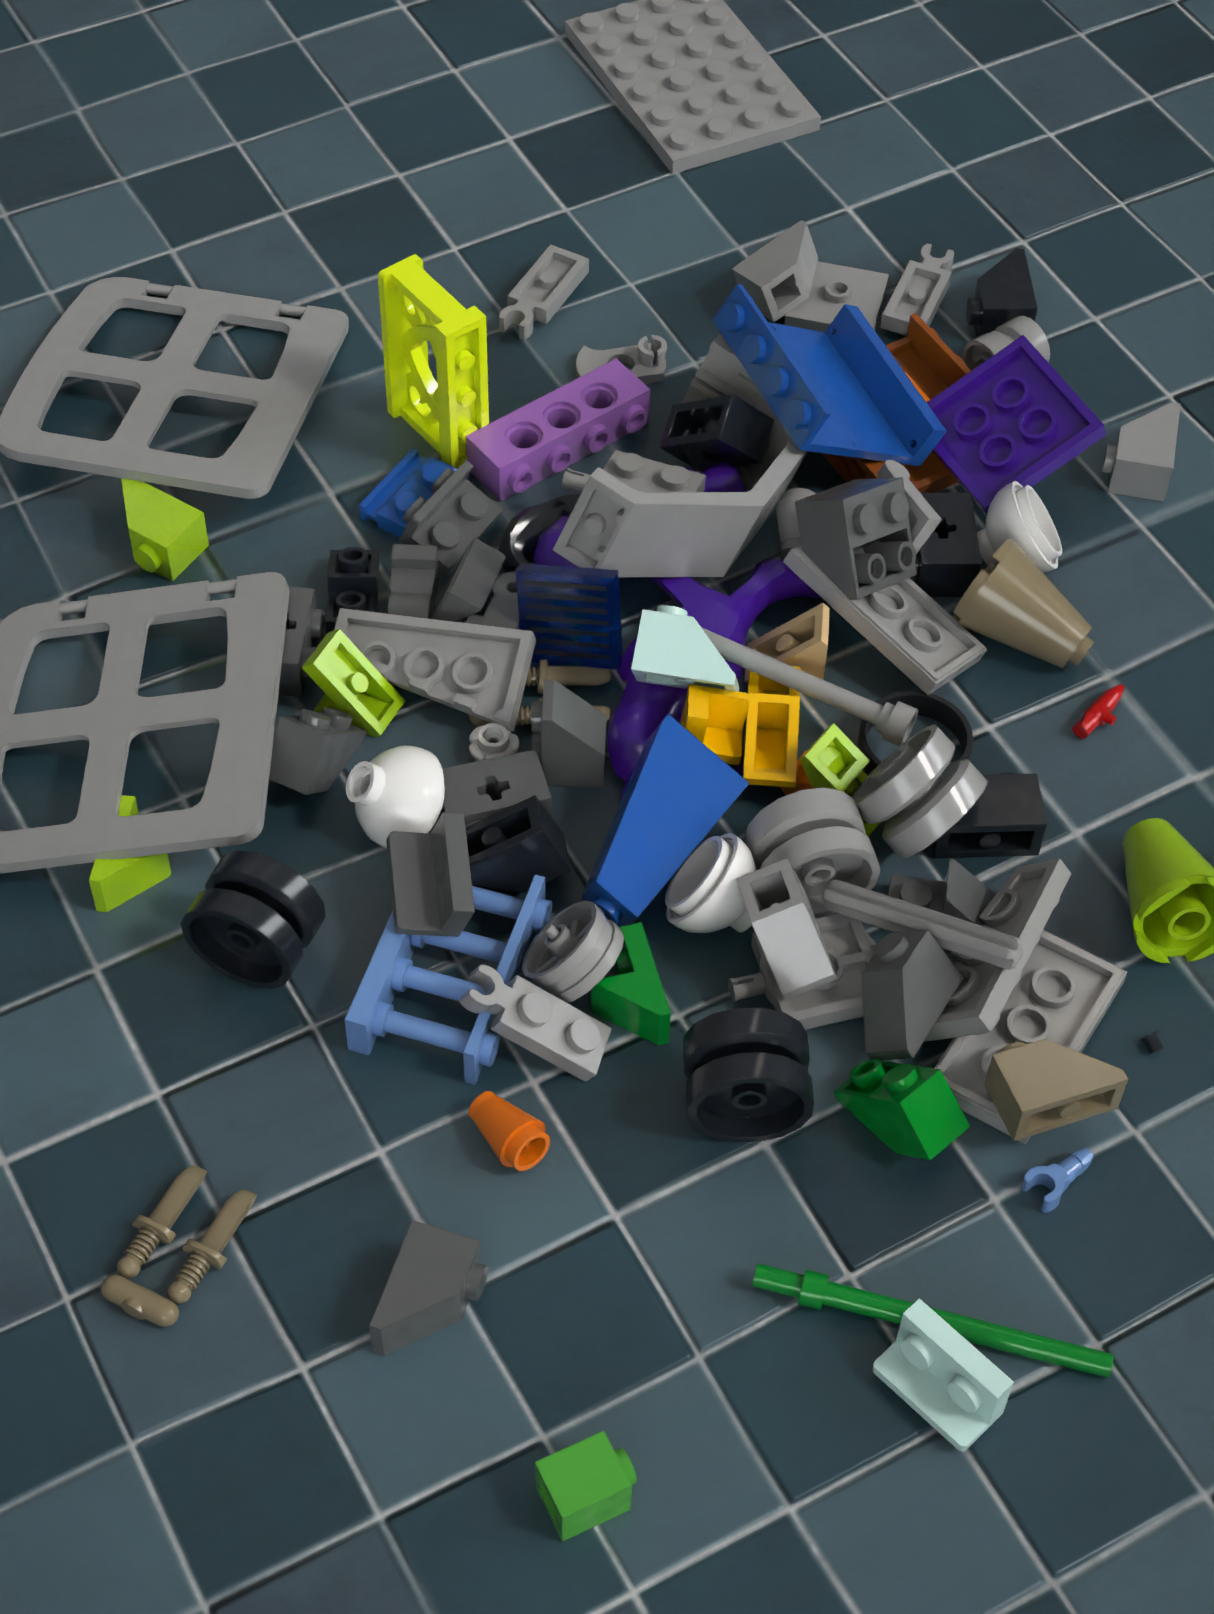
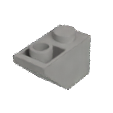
M800 220L732 268L737 284L743 285L763 316L772 322H776L810 296L818 255L807 223Z
M783 859L737 878L736 880L751 924L784 999L787 1000L836 980L837 976L806 891L789 859Z

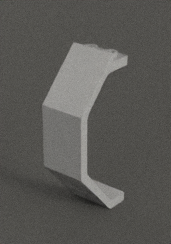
M721 334L711 343L710 350L701 367L697 370L682 403L733 394L774 419L769 436V446L761 464L737 467L747 492L646 493L631 488L598 467L590 475L553 548V551L593 577H724L771 516L777 502L781 499L782 494L808 451L798 449Z

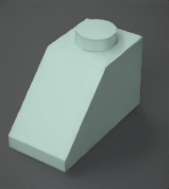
M659 605L656 611L642 609L631 667L637 681L688 689L689 684L739 692V684L735 673L695 618L687 616L688 612L686 610L669 605Z

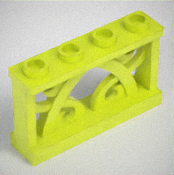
M414 254L378 273L387 412L393 418L401 416L441 455L442 462L458 469L467 460L466 436L489 424L486 315L475 305L468 309L462 306L424 270L423 260ZM427 341H430L436 359L437 383L429 368Z

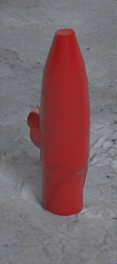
M1118 684L1108 689L1084 711L1083 717L1072 728L1073 733L1077 737L1085 739L1097 726H1103L1105 723L1112 726L1115 723L1117 717L1112 715L1111 712L1122 697L1125 689L1124 685Z

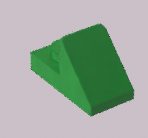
M642 922L621 926L624 942L622 950L613 965L616 976L603 978L591 989L590 1009L596 1015L656 1045L668 1044L671 1012Z

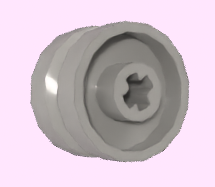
M936 724L924 728L896 748L866 777L852 796L859 814L868 824L887 820L882 832V838L901 859L909 858L924 850L947 832L975 804L988 783L985 777L968 759L950 763L956 746Z
M824 787L800 790L781 797L759 811L748 824L744 837L745 843L752 853L756 870L783 859H789L806 891L815 919L835 914L824 908V900L822 899L823 890L827 888L831 880L838 879L871 890L876 885L881 872L870 839L865 835L866 831L856 803L852 797L841 790Z

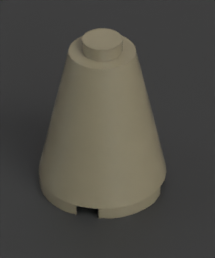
M1008 538L992 556L997 560L996 563L989 564L985 570L979 572L959 601L952 617L966 629L1062 669L1069 661L1078 666L1095 643L1087 637L1093 628L1016 542Z

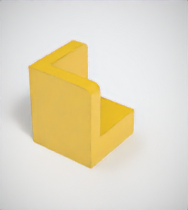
M689 684L680 724L726 764L739 765L742 757V731L749 707V694Z

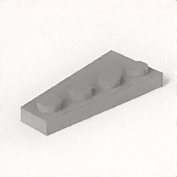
M340 608L334 630L340 629L390 684L490 723H499L514 732L536 643L533 631Z
M1060 858L1017 867L979 916L985 924L984 927L1018 937L1022 941L1023 956L1014 969L1007 970L951 952V956L956 961L954 966L963 976V980L924 1042L989 1033L998 1023L1000 1013L1014 986L1019 982L1021 972L1032 950L1038 944L1041 933L1053 909L1059 903L1060 895L1071 876V872Z

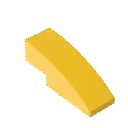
M749 670L747 684L749 707L745 719L743 778L749 783L748 785L795 788L800 709L799 692Z

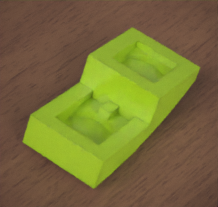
M834 723L827 727L800 758L803 769L813 788L824 787L841 790L850 797L853 796L856 789L866 779L867 775L862 770L870 761ZM861 816L866 831L865 835L869 837L879 823L868 824Z

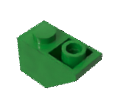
M869 1059L856 1065L849 1073L850 1078L833 1091L837 1100L896 1154L931 1160L970 1127L941 1069Z

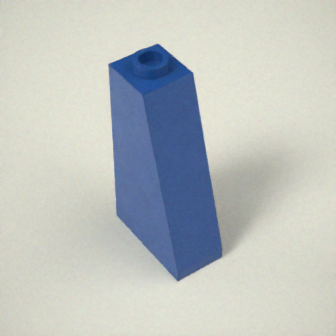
M669 714L645 742L581 897L583 901L594 902L603 911L605 918L612 920L618 927L630 925L639 917L749 784Z

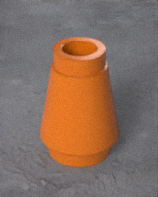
M492 1091L483 1092L471 1103L468 1111L469 1117L474 1121L505 1167H514L518 1171H526L542 1160L549 1149L550 1137L546 1133L545 1124L541 1120L498 1097Z

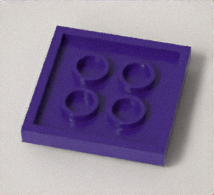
M1024 335L927 402L947 431L932 452L967 493L972 494V500L986 516L990 503L997 492L1004 486L1017 481L1023 487L1026 485L1033 487L1107 435L1104 424Z

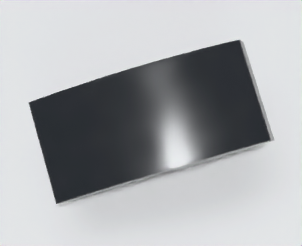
M359 547L330 550L327 574L326 634L334 631L340 608L378 613L379 550H364Z

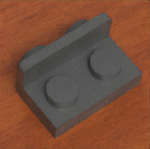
M467 460L455 472L448 467L432 485L430 490L434 494L427 501L419 497L402 518L408 525L399 542L407 545L437 546L439 574L443 578L459 562L470 541H474L475 538L479 540L496 522L504 510L467 480L474 467Z

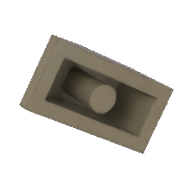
M1042 1039L1029 1044H1024L1023 1042L1011 1043L1001 1048L996 1054H993L984 1085L1012 1140L1017 1141L1118 1109L1128 1077L1123 1069L1048 1039Z

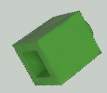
M605 1431L599 1432L535 1462V1487L562 1542L631 1510L632 1485L637 1483L636 1473L626 1451L622 1447L614 1450Z

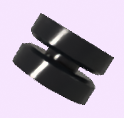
M236 850L222 856L205 884V891L199 892L181 921L183 937L192 950L210 967L230 979L251 987L273 989L284 986L303 956L302 948L308 947L326 918L321 897L315 888L298 872L282 862L260 853Z
M759 1007L734 1008L713 1013L692 1025L683 1038L684 1074L688 1078L685 1093L687 1119L695 1130L718 1140L761 1142L783 1137L801 1128L812 1117L814 1094L812 1077L808 1073L810 1060L808 1034L801 1022L784 1012Z

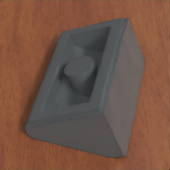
M476 538L474 541L471 540L454 568L430 619L456 622L480 611L503 565L505 555Z

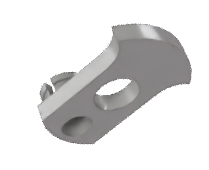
M651 335V343H648L647 336H644L639 340L638 345L607 350H593L584 345L576 358V376L579 378L617 358L621 363L631 365L633 369L630 371L644 384L664 381L666 376L665 357L667 342L660 336Z

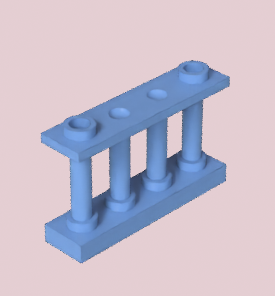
M534 876L525 900L472 886L475 909L516 920L508 943L462 931L459 937L398 934L394 929L392 911L344 1020L348 1050L370 1055L377 1036L385 1037L387 1033L406 1037L463 1053L465 1083L476 1085L483 1065L491 1067L498 1052L500 1034L490 1029L495 1015L488 1011L479 1013L472 1032L394 1011L392 1001L397 991L404 992L406 988L458 1002L461 996L471 988L485 995L484 989L480 984L413 966V961L410 959L415 948H423L425 944L499 963L496 971L501 975L506 985L515 976H519L524 956L534 939L536 931L540 932L550 920L552 901L545 900V877Z

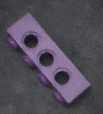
M616 358L467 435V461L474 466L470 473L499 502L517 493L524 492L537 482L554 473L565 470L569 465L592 453L601 451L607 445L630 433L637 432L649 423L650 388Z

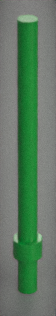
M757 1263L752 1287L799 1298L798 1305L821 1310L822 1305L896 1324L901 1323L903 1313L914 1304L909 1301L828 1281V1274L806 1269L803 1275ZM930 1307L970 1343L1105 1378L1110 1377L1114 1354Z

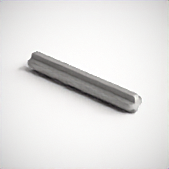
M838 879L831 880L822 893L824 908L828 911L892 932L904 933L928 929L941 948L1007 970L1014 969L1023 956L1022 941L1018 937Z

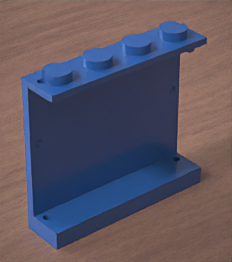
M736 284L712 320L799 450L885 462L886 460H894L900 464L921 466L947 432L857 306L844 304L825 332L767 322L743 285Z

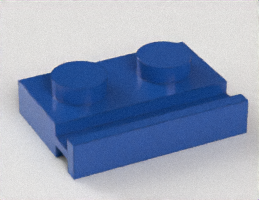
M412 448L359 504L360 519L366 521L370 518L377 522V527L401 537L408 525L402 518L411 505L419 497L427 501L434 494L430 489L438 477L448 467L453 472L457 468L431 456L425 459L419 456L418 450Z

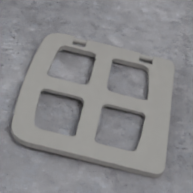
M129 277L100 279L86 286L67 308L39 346L19 378L0 415V452L7 458L20 462L245 499L260 498L270 491L348 333L349 318L342 311L307 305V307L282 304V301L181 285H174V287L150 283L148 280ZM152 294L167 297V299L151 297L147 295ZM120 308H134L183 316L163 352L155 360L141 361L83 351L100 327ZM280 315L300 317L301 319L280 317ZM219 322L281 331L288 334L284 350L274 374L266 380L197 369L194 365ZM66 377H79L123 384L140 389L111 439L99 441L41 430L45 416ZM181 396H198L256 407L238 437L224 455L220 457L204 458L149 448L172 404Z
M265 572L237 576V579L211 583L206 580L88 596L86 600L61 603L60 600L37 603L18 609L0 623V788L6 751L13 748L75 740L89 742L76 818L67 824L0 831V873L91 863L95 859H124L240 845L257 838L262 832L265 820L290 595L289 586L282 574ZM235 592L234 598L210 601L211 595ZM85 612V618L62 621L63 615ZM216 616L227 618L226 678L222 686L215 689L154 697L138 695L150 625ZM109 631L99 692L92 702L77 707L14 714L27 666L38 643L51 638ZM208 723L220 724L210 773L202 799L197 805L182 810L133 816L118 815L129 746L135 736L146 731Z

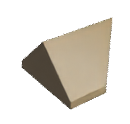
M821 603L747 644V647L790 666H799L800 670L824 679L828 650L830 608ZM745 669L744 682L748 684V669Z

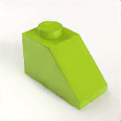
M122 478L127 524L134 561L145 571L155 572L174 581L209 546L204 512L145 482Z

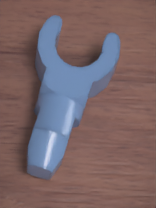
M1083 1148L1071 1153L1070 1156L1057 1164L1052 1163L1048 1167L1036 1166L1031 1168L1024 1176L1021 1190L1027 1192L1032 1186L1040 1184L1048 1187L1051 1193L1044 1197L1041 1211L1043 1213L1050 1212L1059 1205L1062 1193L1068 1188L1069 1184L1089 1167L1093 1154L1087 1148Z

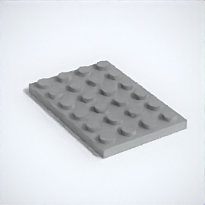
M637 0L565 20V35L672 174L820 130L821 116L724 0Z

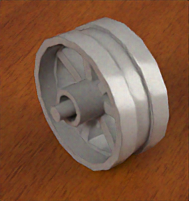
M585 900L572 904L549 921L534 938L524 956L522 964L524 976L534 985L540 986L543 990L564 1002H573L598 984L615 964L623 947V932L612 920L605 918L603 911L594 902Z

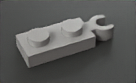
M927 243L921 248L919 262L910 260L882 314L880 328L907 336L910 315L914 313L930 326L950 285L954 258L953 250L948 249L944 257L935 258L930 255L932 244Z
M550 244L508 294V306L503 308L499 314V331L505 332L510 325L519 324V338L526 340L533 333V322L535 320L547 324L589 273V258Z
M480 964L470 973L469 979L480 984L484 989L485 995L471 988L461 996L459 1002L464 1008L473 1013L488 1011L495 1015L490 1028L492 1031L585 1082L597 1074L612 1030L611 1027L518 975L506 985L501 975L490 966Z

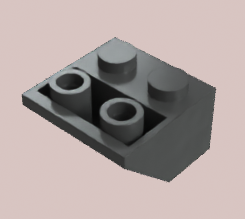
M903 477L855 479L795 501L802 551L849 600H858L917 575L915 565L916 552L912 544L908 516L909 503L905 496Z

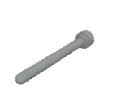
M702 628L725 660L875 724V731L882 733V739L897 746L907 741L915 724L918 709L900 701L896 705L886 702L883 706Z

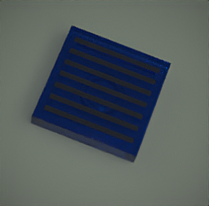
M521 563L515 570L519 624L521 630L533 631L536 638L531 663L547 660L548 664L619 670L622 665L623 648L618 570Z

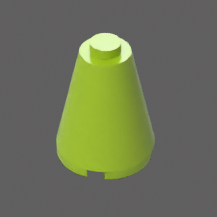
M1150 818L1136 823L1124 835L1122 846L1132 931L1139 949L1145 956L1160 963H1170L1168 957L1185 956L1187 962H1191L1213 954L1214 868L1168 821L1160 818Z

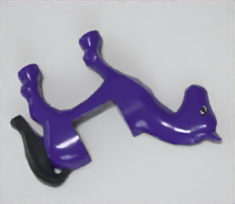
M719 461L701 472V474L706 475L704 492H745L744 484L737 470L728 462ZM581 494L560 496L527 507L511 519L503 532L498 549L499 552L505 555L503 567L511 572L523 573L533 581L542 582L550 576L557 583L605 586L620 578H595L553 551ZM534 553L533 563H530L526 557ZM766 558L756 563L747 580L728 596L703 585L691 577H649L680 608L688 612L687 616L694 617L700 627L744 646L746 645L747 634L752 624L761 612L772 603L799 596L813 599L821 598L783 563L784 560ZM565 588L574 596H585L595 591ZM637 637L630 643L620 660L617 673L623 682L627 681L621 700L613 713L607 733L608 753L614 772L625 780L621 800L649 736L668 714L680 723L688 690L636 680L631 667ZM725 660L738 680L741 677L742 667ZM743 751L739 765L727 764L741 777H743Z

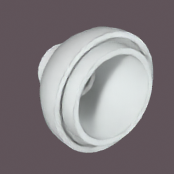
M1013 481L1000 489L990 503L986 516V528L977 532L979 552L986 564L989 566L991 563H996L997 560L992 557L993 554L1010 538L1023 549L1043 573L1056 569L1058 567V557L1062 555V545L1055 525L1038 494L1031 486L1026 485L1023 487L1017 481Z
M403 745L378 754L370 762L362 761L355 765L347 778L346 795L355 804L356 816L361 827L372 841L384 848H387L386 839L392 831L428 833L437 821L443 806L445 786L441 764L433 753L420 747Z
M727 833L720 837L712 836L706 839L693 850L678 868L665 896V904L667 906L666 917L670 923L691 933H710L722 930L728 926L741 933L752 926L736 879L756 871V865L750 849L739 837L733 833Z

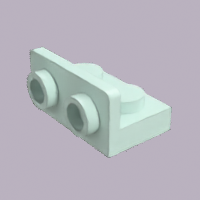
M920 1298L903 1313L896 1341L874 1361L872 1369L877 1377L957 1450L962 1452L966 1451L1003 1414L1014 1381Z

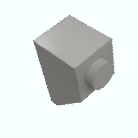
M1170 402L1120 427L1116 445L1107 444L1103 460L1102 472L1110 473L1108 493L1164 502L1174 468L1181 403Z

